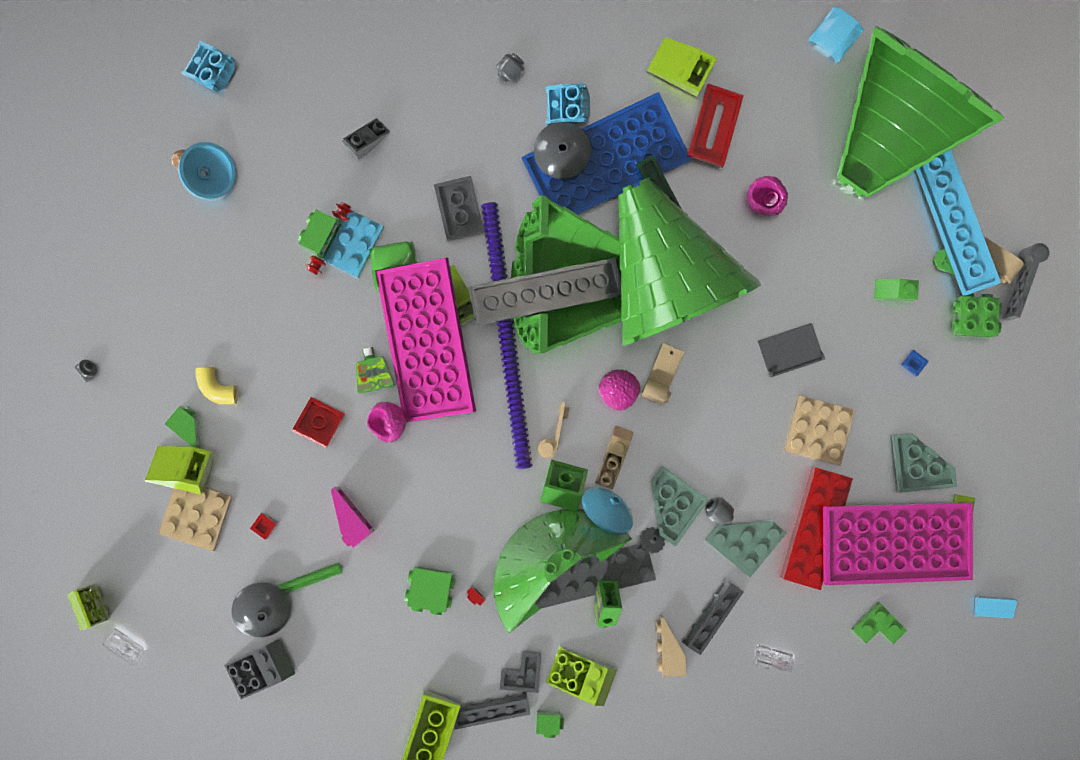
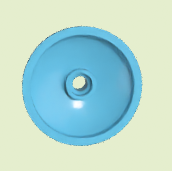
M211 142L193 144L184 151L179 160L178 172L181 182L191 194L199 198H219L226 194L234 184L236 176L234 162L229 153L217 144ZM201 170L206 173V176L201 175Z
M590 488L583 494V509L594 524L611 534L623 535L629 532L633 526V516L630 508L620 496L605 488Z

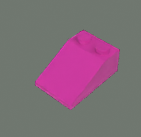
M339 486L331 489L340 533L343 535L341 539L348 547L351 545L354 548L371 535L375 529Z

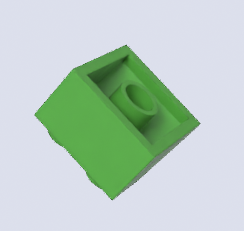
M551 459L540 502L577 512L588 469Z

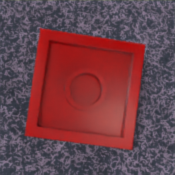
M310 397L292 431L327 448L345 417V413Z

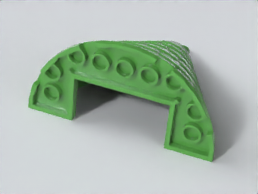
M875 26L872 31L870 47L860 81L851 126L848 130L845 150L842 154L837 175L840 183L845 186L849 184L854 188L853 191L861 197L864 195L870 197L889 186V184L912 173L917 168L935 160V157L951 150L966 140L980 134L982 130L1004 119V116L998 110L992 109L993 107L989 102L965 83L957 81V78L917 49L910 48L911 46L905 41L878 26Z
M650 177L640 181V185L634 187L632 184L623 188L624 193L618 195L623 346L683 323L685 320L715 309L761 286L760 281L726 252L686 212L671 201L670 197L651 181Z
M540 196L532 203V208L534 209L532 212H526L517 235L515 249L518 252L516 261H512L511 278L615 258L621 280L618 237L607 230L600 229L566 207H561L546 196ZM621 297L518 317L514 319V323L523 345L527 348L531 347L532 353L545 354L559 346H564L574 340L620 322Z
M568 509L552 511L524 524L507 542L499 557L494 574V599L499 617L508 633L510 634L540 610L535 602L552 581L584 558L596 555L601 562L605 561L632 540L629 534L616 535L604 531L594 524L582 509H578L577 512Z

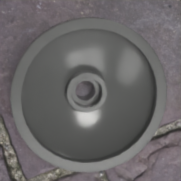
M557 122L548 125L539 133L534 144V157L538 167L546 175L555 179H570L579 175L588 165L591 156V145L586 133L578 126L568 122ZM561 145L566 146V150L560 151L559 147Z
M264 582L254 583L243 588L234 598L231 610L232 619L237 628L249 636H271L286 625L290 616V602L285 592L276 585ZM259 614L265 615L262 618L258 617Z

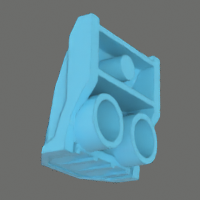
M834 6L808 40L819 45L838 63L864 29L846 11Z
M199 41L198 48L186 69L182 71V74L214 92H218L226 87L233 75L235 59L217 48Z
M586 84L546 86L548 93V120L546 121L548 125L557 122L588 123L590 117V95Z

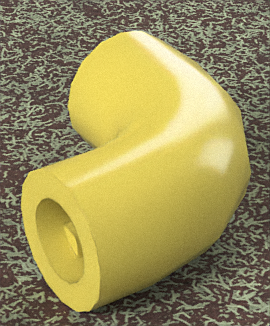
M215 367L196 368L198 387L206 398L218 404H237L238 393L236 385L225 386L219 384L215 377Z

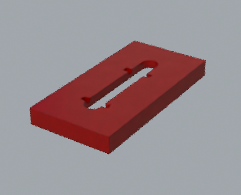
M709 83L707 84L687 157L721 168L724 167L744 95ZM718 103H722L724 109L713 147L708 149L706 143Z

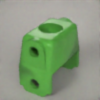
M413 241L387 244L369 249L373 281L377 291H379L376 271L417 264Z

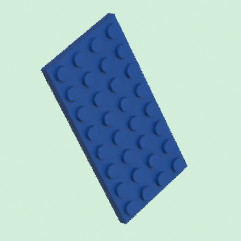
M659 92L581 128L590 141L591 156L586 168L573 178L555 179L546 175L538 167L534 151L521 157L539 196H546L556 204L566 207L577 215L624 193L622 189L629 185L639 186V182L643 178L636 164L652 155L663 174L692 161L690 157H687L688 150ZM561 145L559 150L565 151L566 146Z

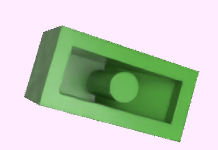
M876 279L874 299L909 302L918 300L919 280Z
M179 406L166 421L165 425L191 447L199 448L201 443L199 419L195 416L196 412L189 406Z

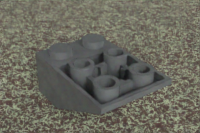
M279 639L224 665L241 700L296 674Z

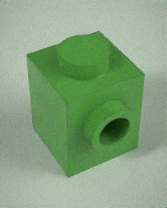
M537 711L536 734H543L546 738H555V735H560V730L564 729V718H560V712Z

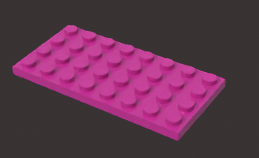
M442 258L376 271L398 394L406 422L475 412L476 406L449 259Z
M973 503L823 506L824 585L973 580Z

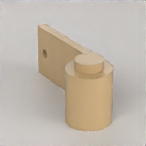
M984 237L1001 283H1011L1024 266L1023 261Z
M665 343L662 344L642 391V397L660 405H663L664 402L668 403L671 396L669 388L684 351Z
M561 402L555 440L544 439L538 445V452L542 457L550 458L556 454L563 418L567 419L569 407L565 409L566 402Z

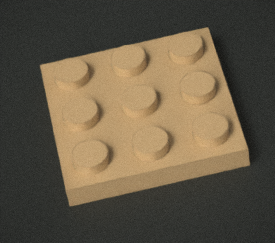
M798 395L784 451L841 466L855 410Z
M204 487L202 495L173 488L158 534L215 551L232 496Z

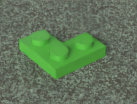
M879 602L852 628L857 636L866 644L879 631L893 644L907 631Z

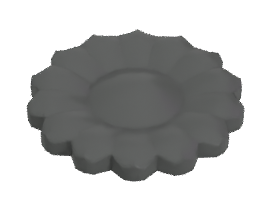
M651 527L642 531L640 544L646 552L653 554L663 550L665 538L659 535V529Z

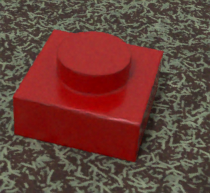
M260 513L250 529L266 540L277 526V523L265 514Z
M473 585L466 592L468 594L467 598L474 605L478 604L481 606L486 600Z

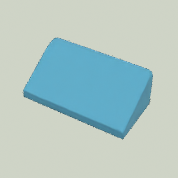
M975 596L974 616L1014 618L1017 600L1013 598Z

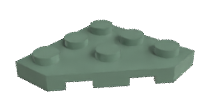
M913 433L892 435L897 489L899 493L957 487L955 467L941 458L928 445L920 441Z
M661 466L651 480L659 535L676 546L709 499L667 468Z
M772 520L716 526L705 541L746 575L751 577L787 533Z

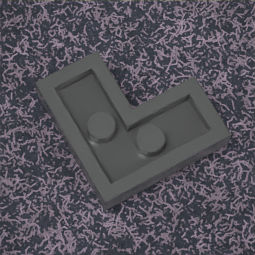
M522 651L521 671L501 669L500 690L538 693L541 653Z

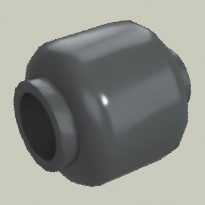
M515 53L512 55L506 54L496 66L499 71L497 75L505 82L507 80L515 82L525 70L523 66L524 61Z
M722 497L712 498L705 507L707 518L717 526L728 525L734 518L733 506Z

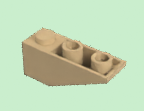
M615 425L595 484L613 490L629 449L633 431Z
M659 616V621H656V631L660 633V640H657V652H661V660H658V671H662L663 677L686 676V656L663 616Z

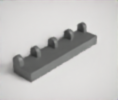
M727 579L723 580L725 584L718 594L714 593L715 599L707 610L704 608L702 611L704 615L696 626L693 624L691 627L693 631L687 640H682L683 644L699 655L705 650L744 593L743 590Z
M522 692V695L511 698L509 695H505L506 699L496 701L486 699V703L472 705V702L468 703V706L461 707L454 725L455 730L530 715L527 692Z

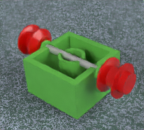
M344 202L336 203L338 209L337 211H332L333 216L336 218L317 209L314 213L311 212L307 219L308 226L305 230L301 231L298 240H300L299 245L316 254V256H309L310 264H305L308 267L307 271L315 275L318 272L322 273L320 270L321 266H326L325 261L322 259L325 258L341 226V222L349 221L347 215L348 213H353L350 210L351 206Z

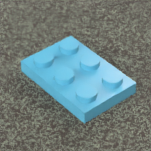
M353 211V213H348L347 215L349 221H343L324 261L359 278L370 256L369 249L375 246L384 226Z

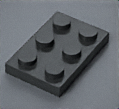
M471 176L434 184L447 241L484 232Z

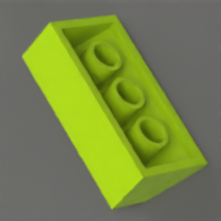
M423 690L401 760H443L461 705L441 695Z

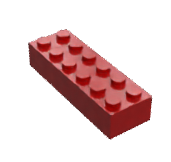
M817 467L811 468L780 578L821 590L824 581L823 506H845L853 478Z

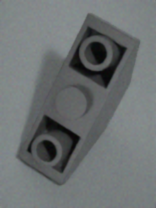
M376 118L343 138L342 142L353 155L360 159L370 153L390 131Z

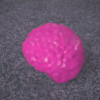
M759 177L749 186L750 189L747 190L749 207L757 215H779L787 205L788 192L777 177Z
M623 369L611 370V372L604 375L599 383L600 394L605 404L614 410L620 411L635 403L641 389L636 376Z
M379 402L370 410L367 417V427L380 440L386 443L397 441L405 430L406 418L403 410L397 404Z

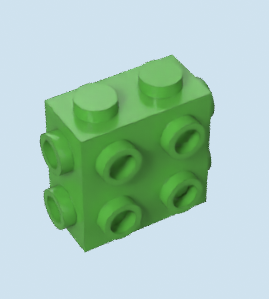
M974 293L956 298V301L953 303V311L956 314L955 320L952 323L955 336L993 338L999 335L1002 327L1001 322H999V314L1002 312L1000 298H993V294H982L981 297H974Z
M415 566L413 571H409L408 582H411L410 590L406 589L405 601H408L407 606L411 607L412 611L422 612L423 609H426L435 615H442V612L445 613L447 608H451L452 597L449 596L450 589H454L456 578L452 577L453 572Z

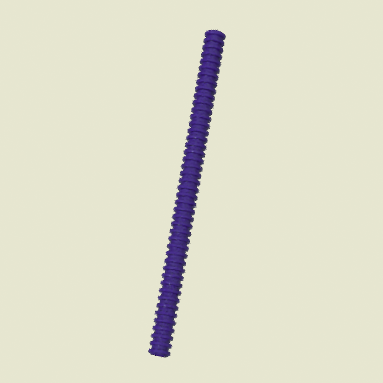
M489 202L481 205V208L484 210L482 214L484 215L483 220H485L483 225L486 226L484 232L487 233L485 235V238H487L486 244H488L486 248L489 250L487 255L490 256L488 261L491 263L489 264V267H491L490 273H492L490 278L494 282L504 280L508 275L505 274L507 268L504 267L506 262H504L505 256H503L504 250H502L504 245L501 244L503 239L500 237L502 233L500 232L501 227H499L501 223L498 221L500 215L497 214L499 212V209H497L498 203ZM508 319L497 323V326H499L497 331L500 332L498 338L501 339L499 344L502 346L500 347V350H502L500 354L503 356L501 361L504 362L502 367L505 369L503 371L505 374L504 379H506L504 384L507 385L505 391L508 392L506 397L509 399L507 403H509L508 409H510L508 414L511 415L509 421L512 422L510 424V427H512L511 433H513L511 437L514 439L512 444L515 445L513 451L516 452L514 457H516L515 463H517V466L515 467L516 469L531 468L533 464L530 463L532 461V458L529 456L531 455V452H529L530 446H528L530 441L527 440L529 434L526 433L528 428L525 426L527 422H525L526 416H524L526 411L523 410L525 404L522 403L524 398H522L523 392H521V389L523 388L520 386L522 381L519 380L521 375L518 373L520 371L518 369L519 363H517L519 358L516 357L518 351L515 350L517 345L514 343L516 339H514L515 333H513L515 328L512 327L514 321Z

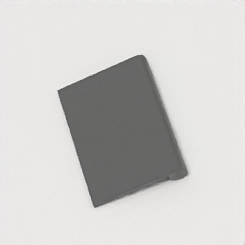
M812 323L758 341L770 378L825 360Z

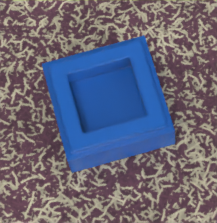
M912 350L901 366L914 376H918L929 361L915 350Z

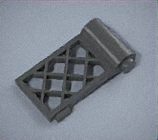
M1037 243L1020 251L1018 258L1023 261L1024 266L1018 274L1003 319L1009 321L1021 317L1039 263L1044 262L1049 257L1050 251L1045 244Z

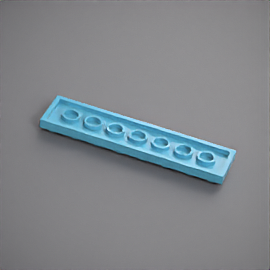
M949 150L935 157V160L917 168L916 173L962 296H966L998 285L1001 281L952 151Z

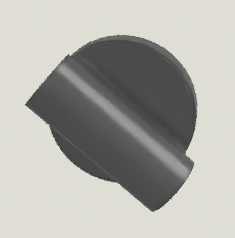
M82 360L75 366V369L86 383L92 380V377L97 372L95 364L89 360Z

